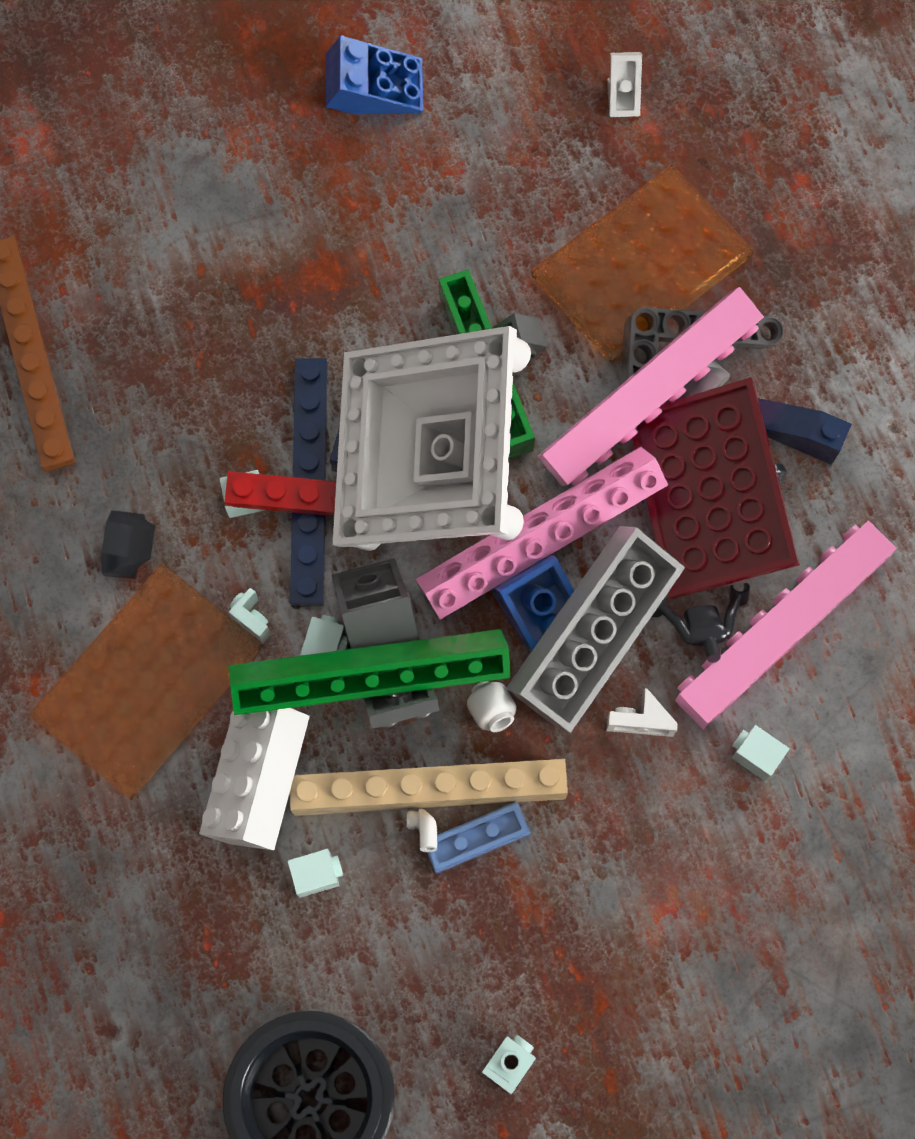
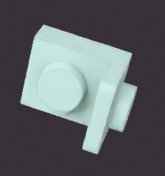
M249 588L245 594L241 592L233 599L230 604L231 610L229 614L236 625L263 645L271 636L267 626L268 620L255 609L249 612L258 602L256 592Z

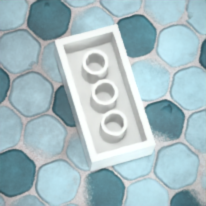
M292 708L235 716L233 710L230 716L226 739L221 749V757L216 775L212 781L208 804L202 817L200 835L230 845L267 850L275 849L310 716Z

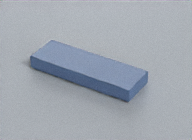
M514 802L438 834L437 850L427 852L435 874H438L528 836L531 832L518 802Z

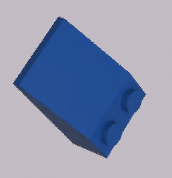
M549 555L491 589L508 621L531 653L570 598L574 589L557 558Z

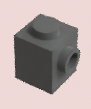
M513 313L493 326V328L510 326L516 329V337L525 341L530 347V360L536 358L537 353L548 347L541 318Z

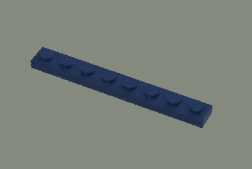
M327 358L295 359L293 477L326 480ZM292 513L291 607L324 606L325 516Z

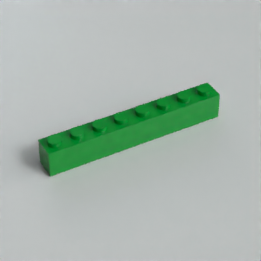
M501 629L234 664L228 665L235 716L510 678L508 644Z

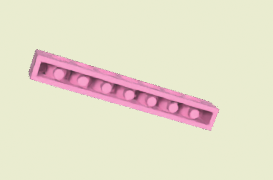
M639 447L523 516L522 530L514 539L503 540L490 535L415 580L439 619H442L668 486V483L656 458L642 447Z

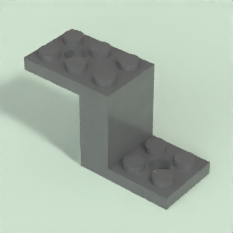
M395 558L331 575L351 649L419 640L409 596ZM434 689L364 698L372 729L391 727L399 721L410 718H425L433 712L440 711Z

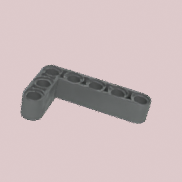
M643 307L631 313L624 323L621 384L658 353L659 342L670 343L706 312ZM637 316L646 319L648 323L646 332L640 331L635 323ZM764 316L756 324L759 329L744 341L740 337L732 346L750 349L768 348L781 341L784 335V327L777 318ZM668 319H674L678 323L679 330L677 334L671 333L668 330ZM762 325L770 330L771 336L769 341L762 338L760 334ZM636 348H640L645 352L646 361L644 364L638 363L635 360L634 350Z

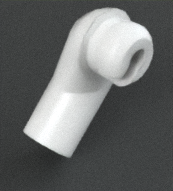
M424 809L408 811L407 828H419L420 850L423 852L436 851L437 825L435 819Z

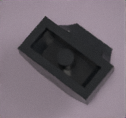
M111 510L106 521L101 552L102 574L104 576L137 579L138 568L151 559L156 525L148 522L144 514Z

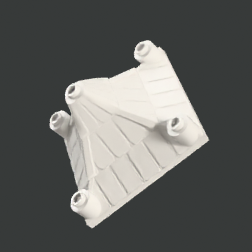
M506 326L344 352L333 528L334 546L356 547L372 551L381 543L491 535L503 540H511L519 535L524 523L523 515L519 509L507 504L512 372L516 373L526 367L530 360L531 352L528 344L516 337V329Z

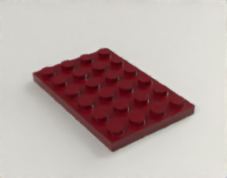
M751 377L677 399L672 403H664L659 407L662 412L649 423L643 420L635 427L638 433L632 437L634 449L642 447L654 456L668 483V486L647 497L646 501L656 544L685 567L668 592V597L671 600L800 565L754 381Z

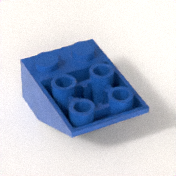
M340 35L326 53V107L350 114L422 113V58Z

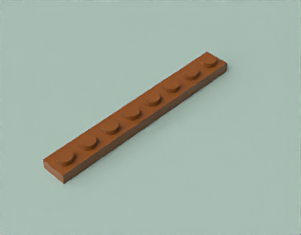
M15 236L0 240V308L41 467L44 472L75 464L76 462L19 245Z

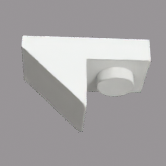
M641 52L610 53V78L607 79L610 117L640 116Z
M645 688L642 693L641 714H637L633 708L618 707L615 709V712H609L606 731L673 737L677 732L678 724L651 692Z

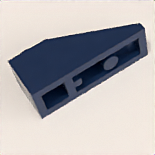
M758 398L768 438L826 463L833 464L841 451L852 425L851 423L823 411Z

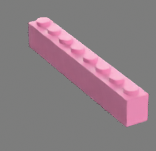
M740 287L730 291L537 457L561 486L569 485L570 483L575 486L589 475L586 471L588 467L594 462L598 465L602 464L613 454L611 448L620 441L622 444H625L638 433L635 429L637 425L643 420L646 423L651 422L662 412L659 407L669 399L672 403L686 392L684 385L692 378L697 382L711 370L708 365L717 358L721 361L735 350L732 346L734 342L740 337L744 341L759 329L756 324L764 316Z
M869 520L861 528L856 524L842 536L845 542L838 549L833 545L820 556L819 560L822 563L815 570L809 566L796 579L799 584L791 592L787 588L780 592L772 601L776 606L768 613L762 609L749 622L752 628L744 635L738 631L725 644L729 649L721 655L719 661L711 663L707 659L701 666L705 670L697 678L690 675L678 686L677 689L681 693L675 701L702 730L894 553L897 548Z

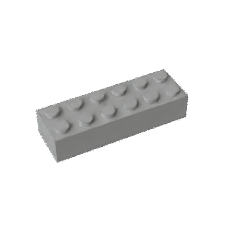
M619 526L510 681L506 690L553 726L571 733L685 567L637 527Z

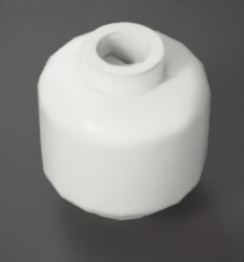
M484 681L476 684L472 688V693L467 700V708L477 725L482 730H491L492 732L502 731L511 725L514 721L517 706L508 690H506V687L500 682Z

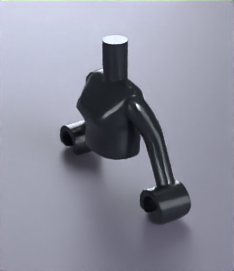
M744 583L742 592L736 591L733 585H730V602L725 612L724 624L720 619L718 608L714 605L696 606L687 609L684 612V622L681 617L665 605V598L651 617L664 615L675 627L686 644L704 646L708 661L714 663L721 658L717 644L731 637L738 607L745 605L749 600L750 585Z

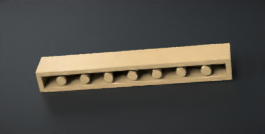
M565 759L294 775L290 788V807L294 816L564 800L568 794Z

